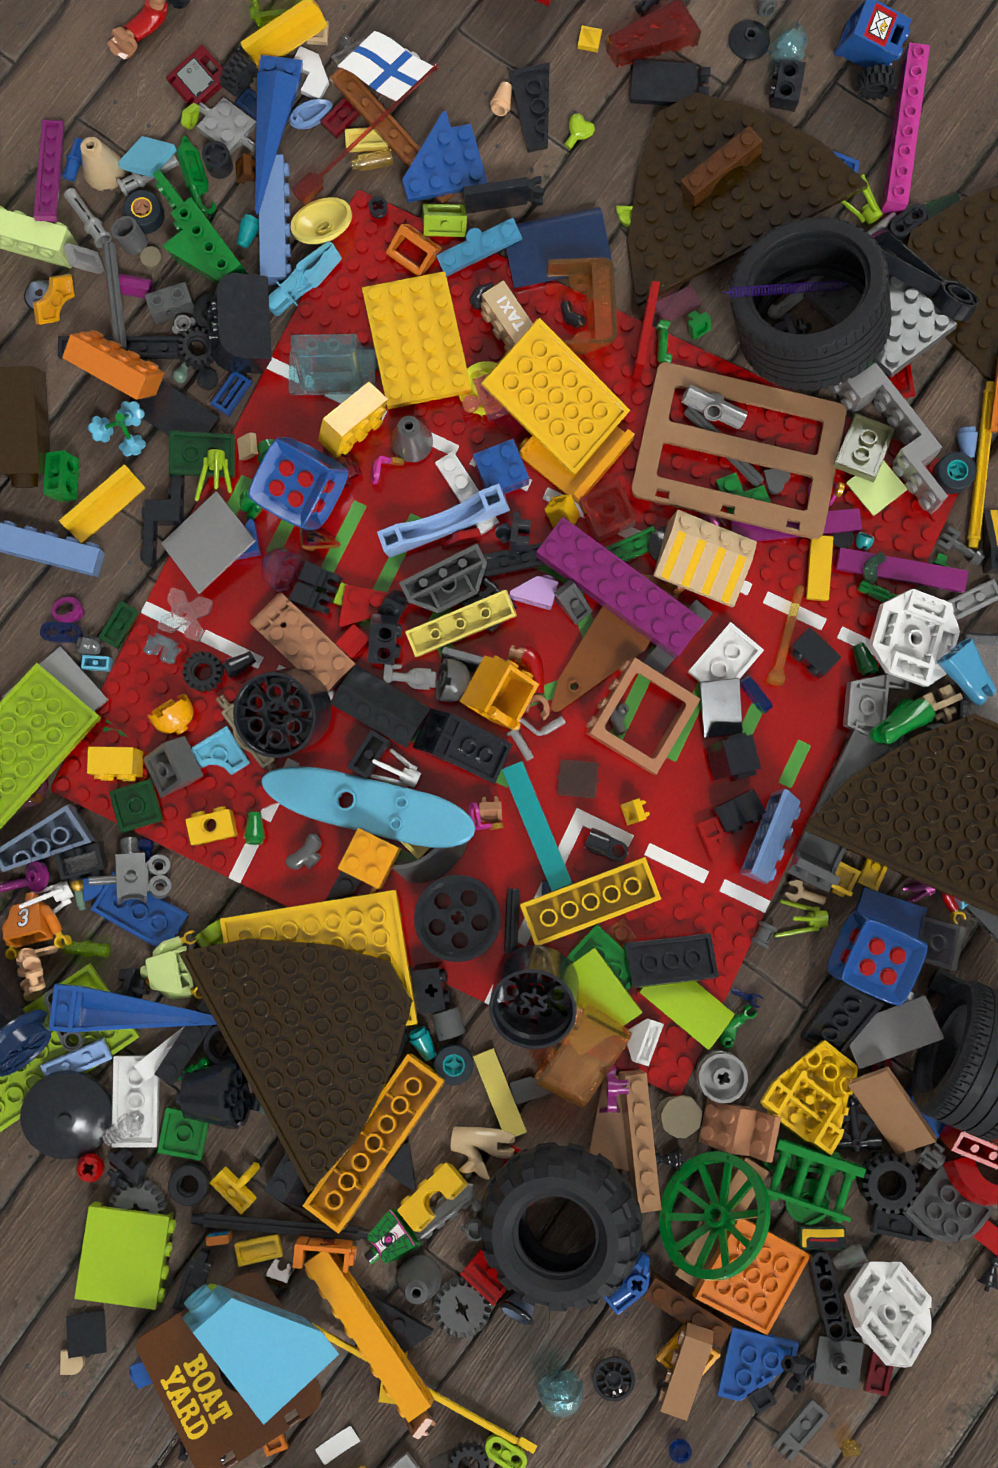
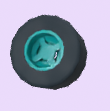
M952 452L938 461L933 470V477L945 493H960L974 481L977 472L976 465L967 454Z
M451 1043L442 1047L434 1061L435 1073L445 1079V1084L452 1086L460 1085L467 1081L472 1075L474 1068V1059L470 1050L458 1043Z

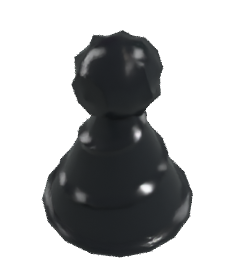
M680 1148L663 1156L655 1152L656 1165L662 1162L681 1171V1162H686V1157H681Z
M997 1255L990 1256L989 1262L991 1266L977 1279L979 1283L985 1285L984 1291L989 1292L990 1287L998 1290Z

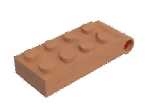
M281 592L249 622L297 669L307 671L319 679L328 694L356 665Z

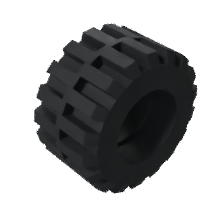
M881 1151V1154L875 1152L872 1154L873 1158L866 1157L864 1160L867 1163L865 1165L861 1164L866 1169L864 1178L857 1176L860 1182H857V1186L861 1189L860 1193L865 1200L877 1210H882L887 1214H890V1211L894 1214L900 1213L899 1209L907 1210L908 1207L906 1205L908 1203L913 1205L915 1202L912 1199L913 1196L918 1197L919 1194L915 1189L920 1187V1182L916 1180L918 1175L913 1170V1166L892 1152ZM886 1171H896L898 1175L896 1188L887 1194L879 1193L877 1187L879 1177Z

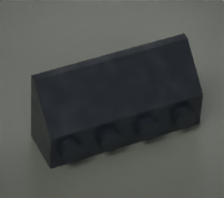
M358 665L354 666L342 682L330 703L405 748L411 745L431 710L430 707Z
M285 1153L264 1192L283 1203L306 1209L303 1207V1204L312 1191L307 1192L289 1156Z

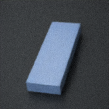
M105 1037L75 1051H70L42 1063L40 1067L45 1076L57 1071L66 1070L82 1072L111 1060L113 1055Z

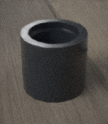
M212 141L205 145L202 151V159L207 171L214 178L225 179L232 173L234 168L227 146L219 141Z

